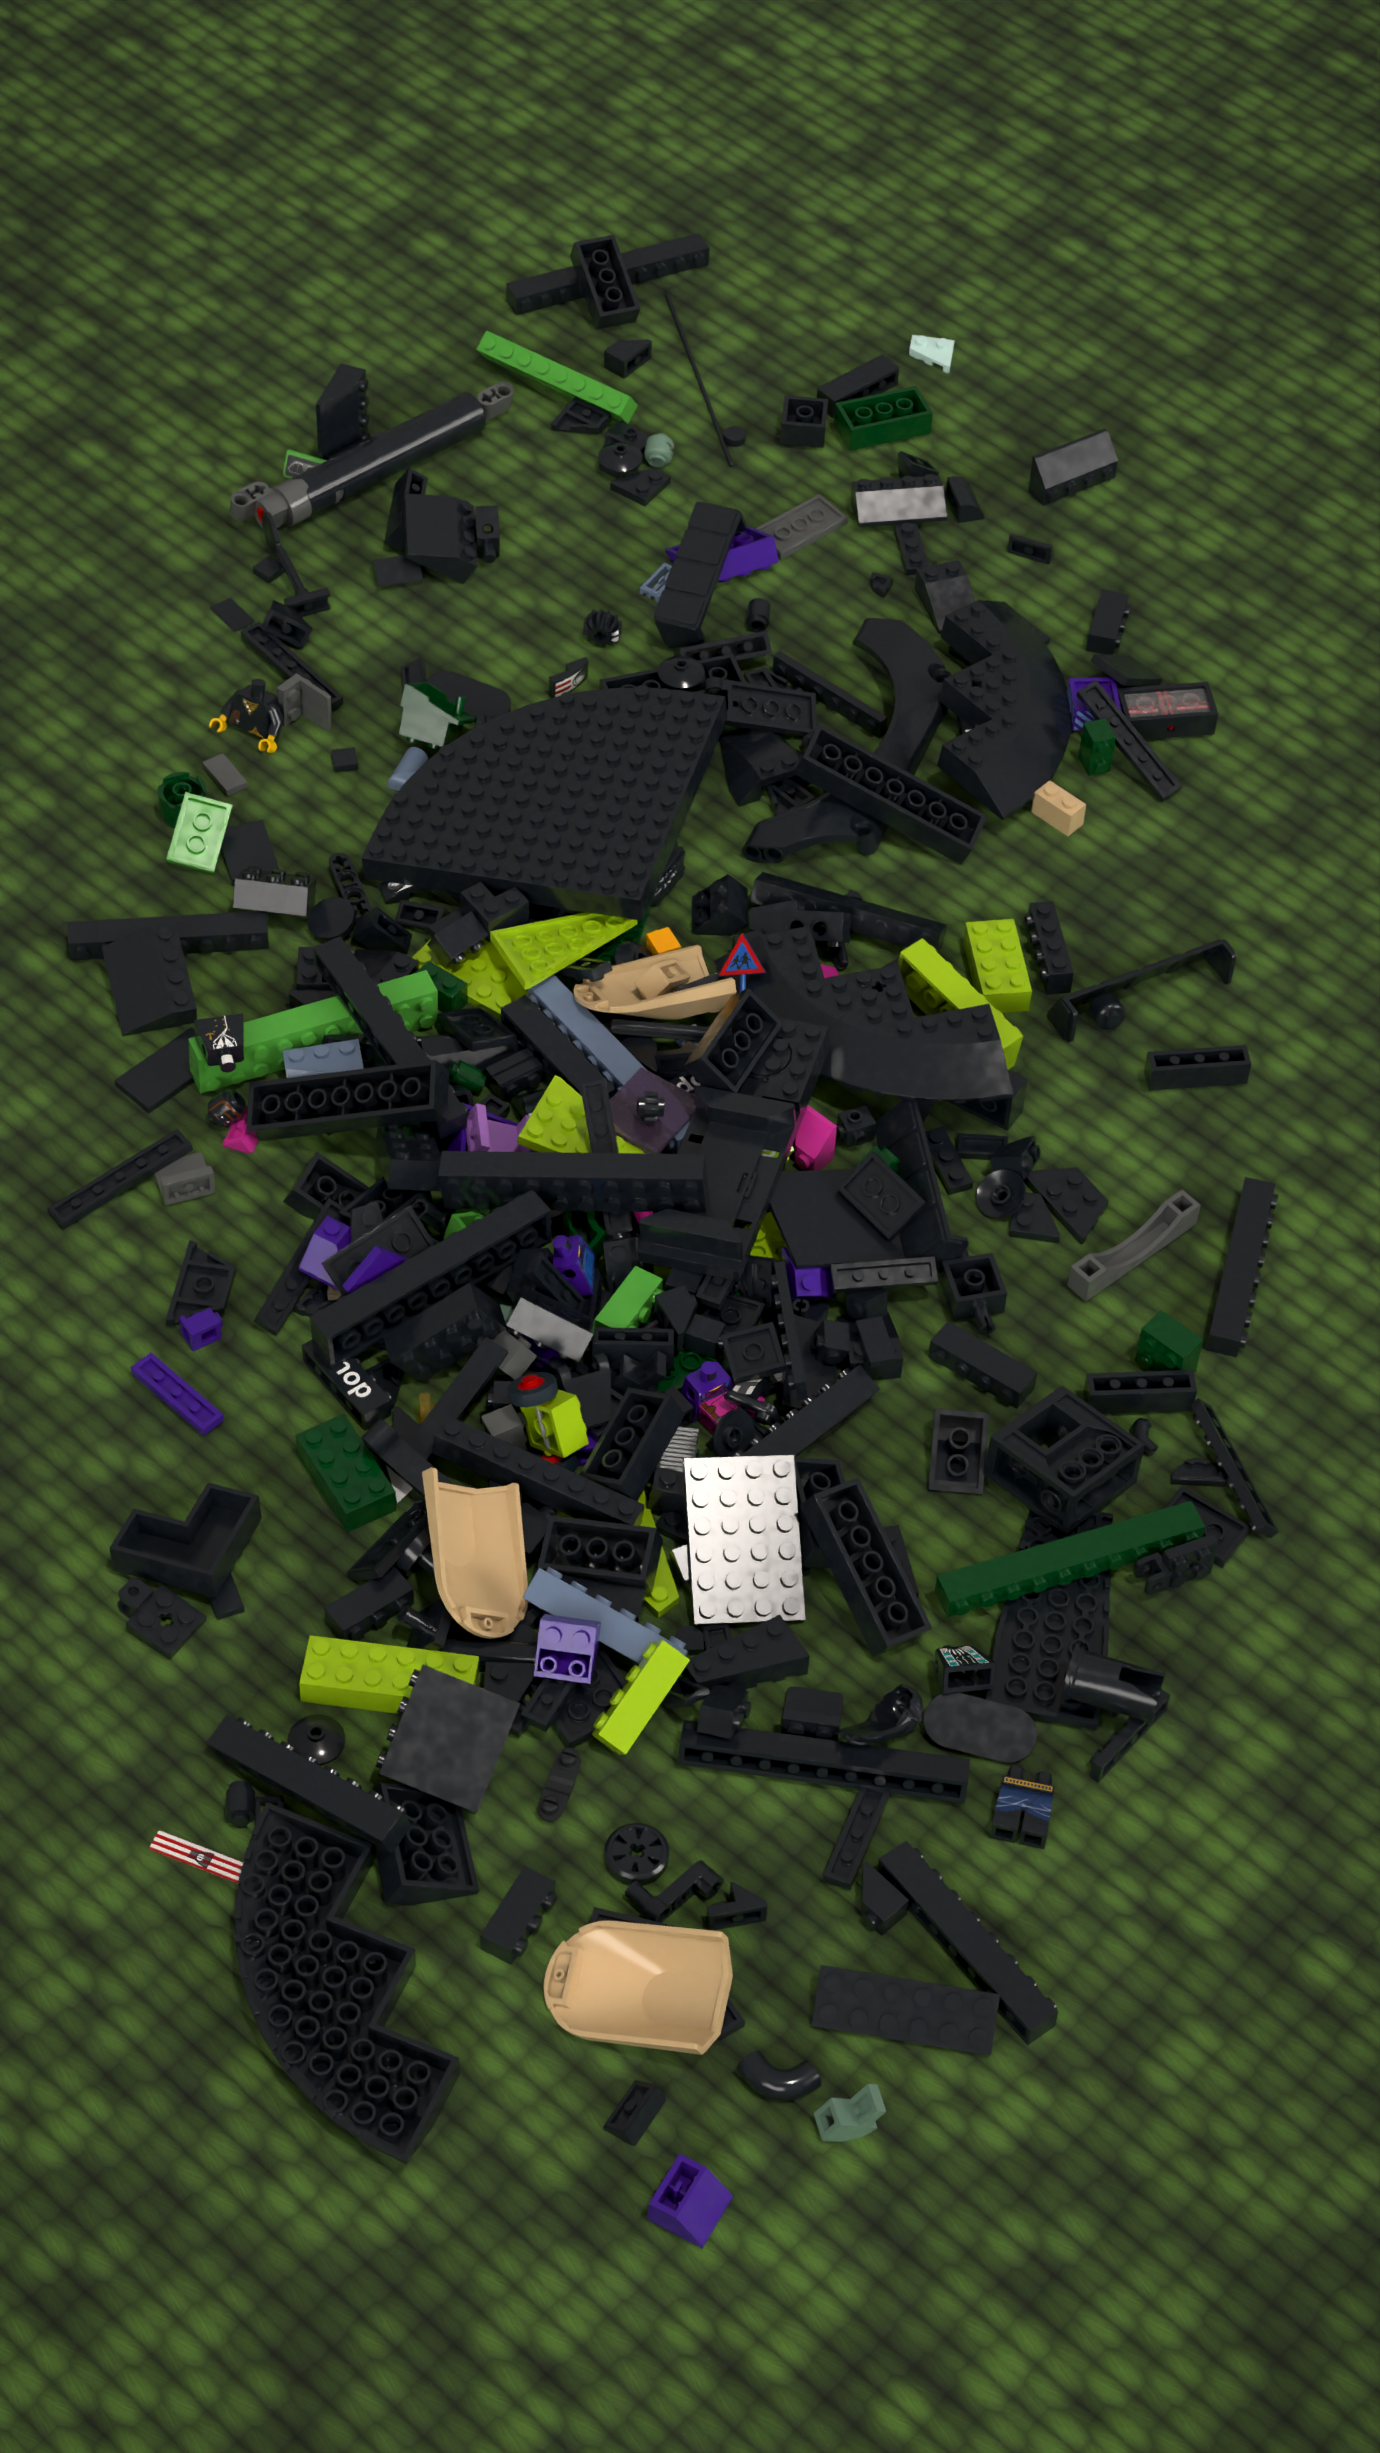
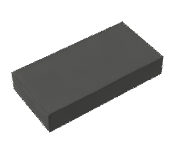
M223 753L202 762L203 769L226 796L248 788L246 779Z

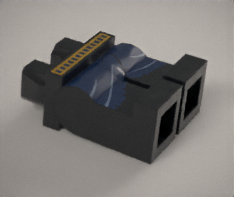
M1010 1766L1007 1775H1003L989 1838L1015 1843L1020 1816L1024 1815L1019 1844L1045 1850L1055 1788L1052 1785V1775L1040 1771L1036 1773L1035 1782L1024 1779L1025 1770L1023 1768ZM998 1828L1008 1830L1011 1832L1003 1833L1000 1830H998ZM1027 1834H1028V1835H1032V1836H1037V1837H1040V1838H1038V1839H1032V1838H1029V1837L1027 1836Z

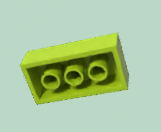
M1014 919L966 922L963 944L974 989L983 994L987 1001L1001 1013L1029 1011L1032 989Z

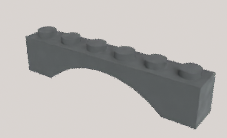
M1183 1189L1163 1202L1152 1217L1126 1240L1106 1251L1089 1253L1073 1264L1070 1268L1067 1286L1085 1302L1194 1227L1197 1224L1201 1205Z

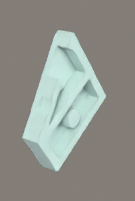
M912 335L909 355L916 359H921L931 366L936 363L943 367V372L949 373L955 340Z

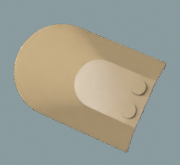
M694 945L612 966L613 971L605 974L602 980L590 982L589 979H583L582 984H576L574 986V997L580 1005L595 1011L660 1020H678L706 1012L715 1013L721 1011L730 997L736 994V984L733 978H728L673 993L670 992L669 994L650 999L643 998L635 982L656 963L676 958L691 976L689 980L680 986L709 976L703 959L702 949L699 945Z
M429 1468L423 1471L422 1477L435 1579L438 1592L446 1609L458 1624L476 1636L495 1639L510 1634L514 1631L519 1621L523 1620L528 1606V1601L522 1598L528 1588L519 1484L511 1483L506 1486L474 1489L438 1482L436 1468Z
M619 1921L590 1923L579 1928V1932L567 1942L563 1940L552 1955L544 1979V1996L547 2007L562 2028L582 2039L703 2055L721 2034L733 1978L728 1937L721 1931Z

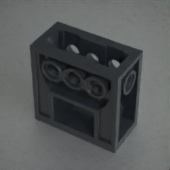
M1061 1386L990 1436L984 1475L1066 1535L1137 1482L1145 1444L1067 1388ZM1046 1442L1051 1447L1045 1450L1040 1445Z

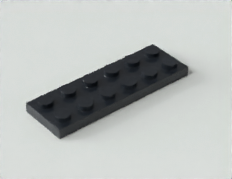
M821 1965L811 2026L991 2055L1000 1994Z

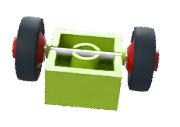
M535 1372L515 1379L508 1386L509 1399L514 1406L521 1409L526 1422L530 1446L542 1450L535 1455L574 1472L578 1467L575 1451L589 1444L586 1434L587 1427L582 1419L581 1405L577 1396L559 1390L556 1379L551 1373Z

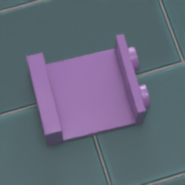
M476 1103L469 1111V1116H467V1128L465 1129L468 1151L537 1152L517 1144L518 1136L530 1116L526 1115L517 1126L487 1120L485 1105Z

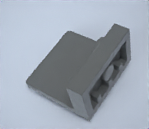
M297 673L277 687L278 706L284 717L283 726H286L302 715L325 731L331 730V696L326 691L321 690Z
M201 1152L182 1156L154 1174L165 1205L216 1193L214 1172L211 1166L206 1165Z

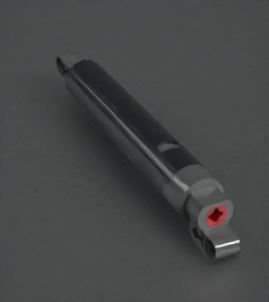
M499 382L478 393L477 398L471 393L464 392L270 489L263 482H254L235 491L231 495L230 516L234 520L243 521L255 515L262 527V514L270 512L277 528L282 525L293 526L484 430L486 420L492 419L511 408L514 388L510 383Z

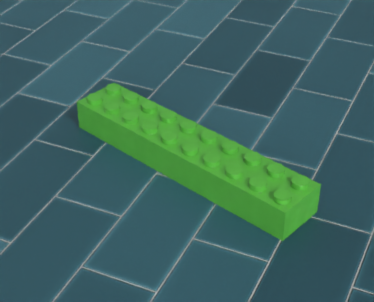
M427 970L378 984L382 995L389 998L392 1009L396 1014L399 1013L402 1016L408 1031L413 1032L437 1025L438 990ZM334 996L244 1022V1060L235 1063L236 1068L232 1072L226 1073L221 1071L220 1065H207L196 1038H189L190 1071L201 1094L285 1070L283 1050L321 1045L324 1035L361 1034L363 1032L339 998Z

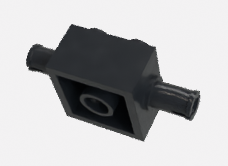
M966 1248L961 1258L942 1261L939 1281L953 1321L975 1318L980 1334H986L985 1327L988 1334L992 1333L996 1327L991 1315L1004 1313L1007 1291L993 1253L969 1256Z

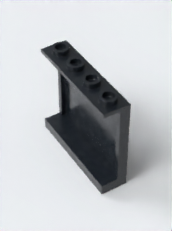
M422 1665L420 1671L414 1669L408 1683L409 1686L413 1687L409 1698L403 1696L397 1713L402 1714L398 1725L392 1724L386 1740L391 1741L388 1751H381L375 1767L380 1769L378 1776H384L476 1814L520 1703Z

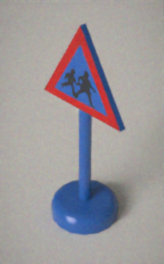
M743 933L718 975L719 977L740 975V992L746 989V975L766 973Z

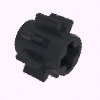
M644 1091V1097L638 1096L637 1116H643L644 1122H657V1117L664 1116L665 1099L664 1097H658V1092Z

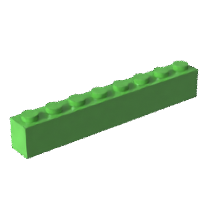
M487 330L476 349L485 359L569 398L577 397L610 413L611 417L619 421L623 420L629 423L638 406L630 396Z

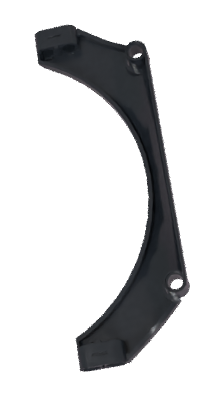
M867 618L863 621L856 634L853 645L870 654L883 666L890 676L895 689V708L891 723L884 738L873 753L906 772L915 775L948 709L939 701L943 681L951 676V672L945 669V665L927 642L902 620ZM827 792L803 806L758 822L745 842L742 854L746 859L753 862L781 863L786 855L816 844L855 842L858 853L870 855L877 851L889 825Z

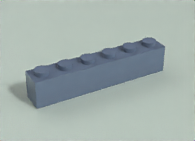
M550 1567L546 1571L541 1568L538 1569L522 1597L551 1615L600 1621L599 1641L639 1664L644 1658L642 1656L643 1650L651 1641L654 1643L656 1640H664L687 1657L689 1654L687 1650L683 1649L686 1645L684 1642L673 1636L667 1640L659 1635L661 1632L659 1628L648 1622L642 1626L634 1621L637 1617L623 1608L620 1612H617L610 1608L611 1601L598 1594L595 1599L585 1594L587 1591L586 1587L575 1581H572L570 1585L561 1580L563 1575Z

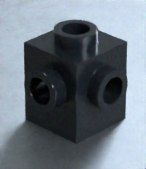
M866 1105L838 1113L836 1136L839 1140L842 1139L846 1148L859 1146L875 1140L876 1122Z

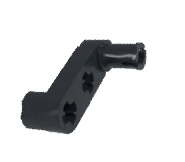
M700 1860L693 1864L658 1896H653L638 1881H634L625 1891V1896L642 1909V1914L648 1920L662 1923L697 1892L705 1899L712 1898L723 1885L724 1879L703 1860Z

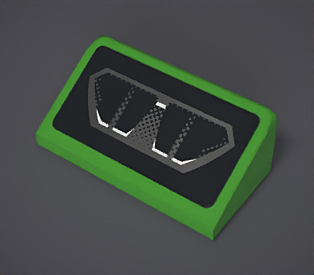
M288 449L283 476L291 479L327 460Z

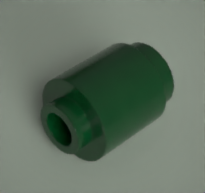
M459 1060L457 1063L453 1062L448 1069L450 1083L465 1086L476 1094L480 1092L486 1081V1076L482 1074L481 1070L462 1060Z

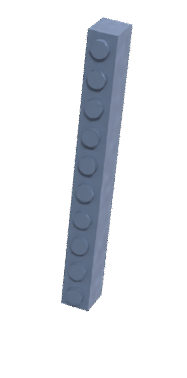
M554 974L532 988L527 989V997L532 1002H536L541 1012L547 1018L549 1017L553 1020L559 1031L565 1033L569 1037L570 1042L584 1053L585 1058L591 1064L598 1067L600 1074L606 1080H610L613 1083L618 1100L622 1103L624 1102L631 1109L632 1114L646 1125L648 1131L651 1134H655L661 1140L666 1150L677 1154L692 1116L586 1007L580 1005L575 1000L574 995ZM644 1091L658 1092V1097H664L665 1099L664 1116L657 1117V1122H644L643 1116H637L638 1096L644 1097ZM695 1136L693 1142L701 1144L702 1137Z

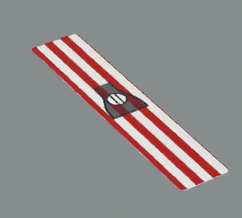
M158 1831L149 1847L150 1850L235 1883L239 1882V1875L244 1863L163 1831Z

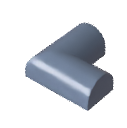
M417 747L409 748L389 778L387 788L399 791L404 783L428 761L426 753Z

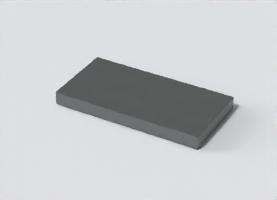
M818 494L755 529L774 536L777 556L782 560L848 524L849 517Z

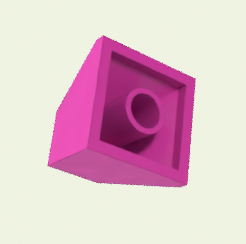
M807 1106L793 1142L794 1162L799 1168L806 1171L821 1170L834 1159L837 1126L810 1106Z

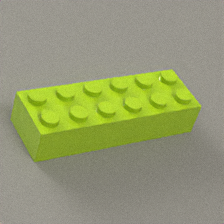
M923 938L901 951L898 965L908 997L926 1015L989 1004L1001 1039L1007 1069L1009 1070L1015 1066L1023 1039L1019 1029L1006 1020L1003 1014L996 1010L983 994L975 990L969 981L962 977L953 968L952 964L943 959L936 949Z
M310 1635L299 1683L301 1702L400 1714L397 1711L403 1696L409 1698L413 1688L408 1683L414 1669L420 1671L421 1666L426 1665L477 1686L479 1656Z

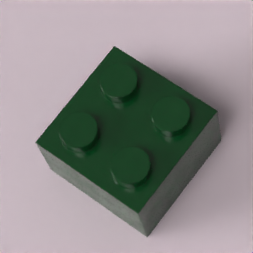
M1161 1310L1141 1328L1135 1361L1142 1368L1149 1371L1193 1370L1195 1373L1203 1339Z

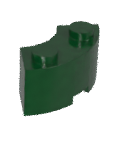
M568 1210V1237L581 1236L595 1254L596 1263L603 1255L601 1241L606 1240V1231L598 1226V1211Z

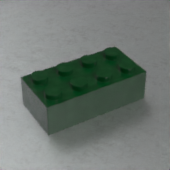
M917 386L835 403L834 425L848 449L852 451L930 434L933 412Z
M345 1414L295 1435L298 1457L347 1533L396 1511V1491Z

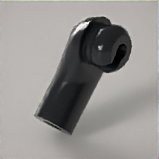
M1138 1418L1132 1425V1436L1144 1443V1452L1148 1456H1152L1157 1451L1158 1446L1148 1438L1151 1422L1145 1418Z

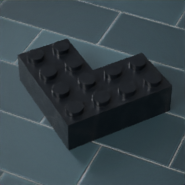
M207 1483L185 1521L133 1509L109 1548L113 1571L216 1598L262 1519L259 1495Z

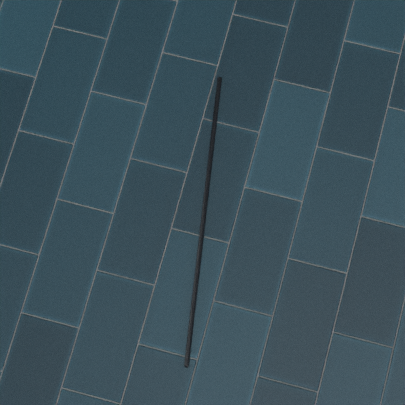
M665 293L729 466L732 467L734 465L670 295Z

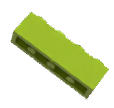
M656 1640L654 1643L651 1641L642 1652L644 1658L639 1666L634 1665L625 1678L628 1682L622 1690L619 1688L613 1694L609 1701L612 1704L606 1714L602 1712L593 1724L596 1729L591 1735L618 1755L627 1754L690 1661V1659L664 1640Z

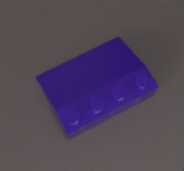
M748 525L745 531L736 532L718 582H728L731 580V577L737 575L747 576L756 569L766 570L771 568L772 564L778 563L774 536ZM680 545L665 549L672 562L677 558V551Z

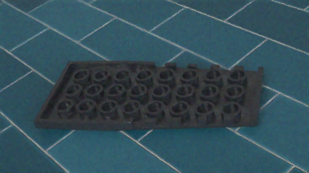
M1030 1509L1019 1551L1110 1525L1113 1522V1514L1097 1511L1065 1535ZM1111 1569L1099 1572L1093 1577H1082L1066 1585H1055L1039 1593L1032 1592L1022 1595L1018 1599L1005 1601L996 1633L992 1660L996 1662L994 1689H987L986 1700L1022 1709L1032 1719L1097 1730L1100 1715L1099 1707L1072 1699L1069 1701L1065 1700L1064 1704L1059 1703L1077 1640L1081 1641V1646L1085 1650L1108 1657Z

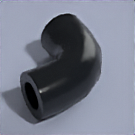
M758 2050L747 2055L737 2066V2070L743 2079L757 2093L774 2100H794L806 2096L822 2086L817 2070L808 2060L787 2070L778 2069L768 2061L762 2051Z

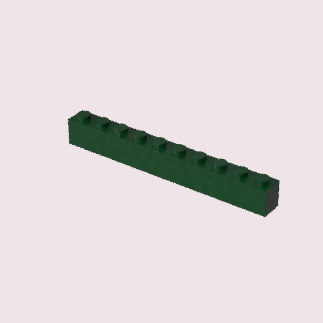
M1188 1501L939 1574L936 1577L934 1591L947 1617L961 1616L971 1610L981 1607L988 1608L995 1603L1005 1600H1015L1028 1593H1039L1048 1587L1059 1584L1066 1585L1082 1577H1093L1099 1572L1109 1569L1117 1570L1123 1565L1137 1562L1157 1552L1163 1555L1165 1550L1202 1538L1205 1525L1193 1502Z

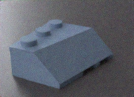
M358 1039L283 1050L287 1078L364 1069Z

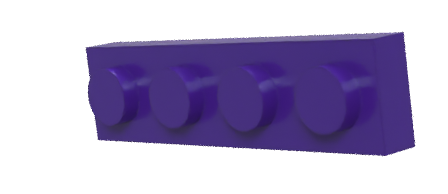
M150 1352L131 1367V1374L203 1436L224 1421L223 1414L153 1353Z

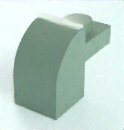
M867 2084L851 2099L830 2098L814 2112V2116L822 2141L843 2142L863 2137L876 2130L877 2125L875 2121L886 2113V2109L878 2085Z

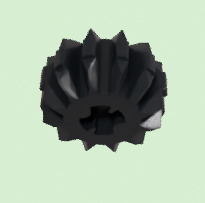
M603 609L599 611L592 610L583 623V634L587 636V641H593L595 645L601 644L605 647L608 644L613 646L622 633V621L618 620V615H612L610 611L604 612Z

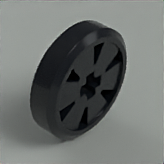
M643 1823L623 1825L617 1828L607 1839L604 1857L605 1864L609 1872L617 1880L630 1885L634 1881H638L641 1885L649 1884L657 1880L668 1866V1842L659 1830ZM632 1851H635L636 1853L642 1851V1857H639L638 1855L632 1857Z

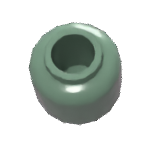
M663 433L651 435L647 439L645 446V460L651 466L657 468L668 465L673 455V441Z

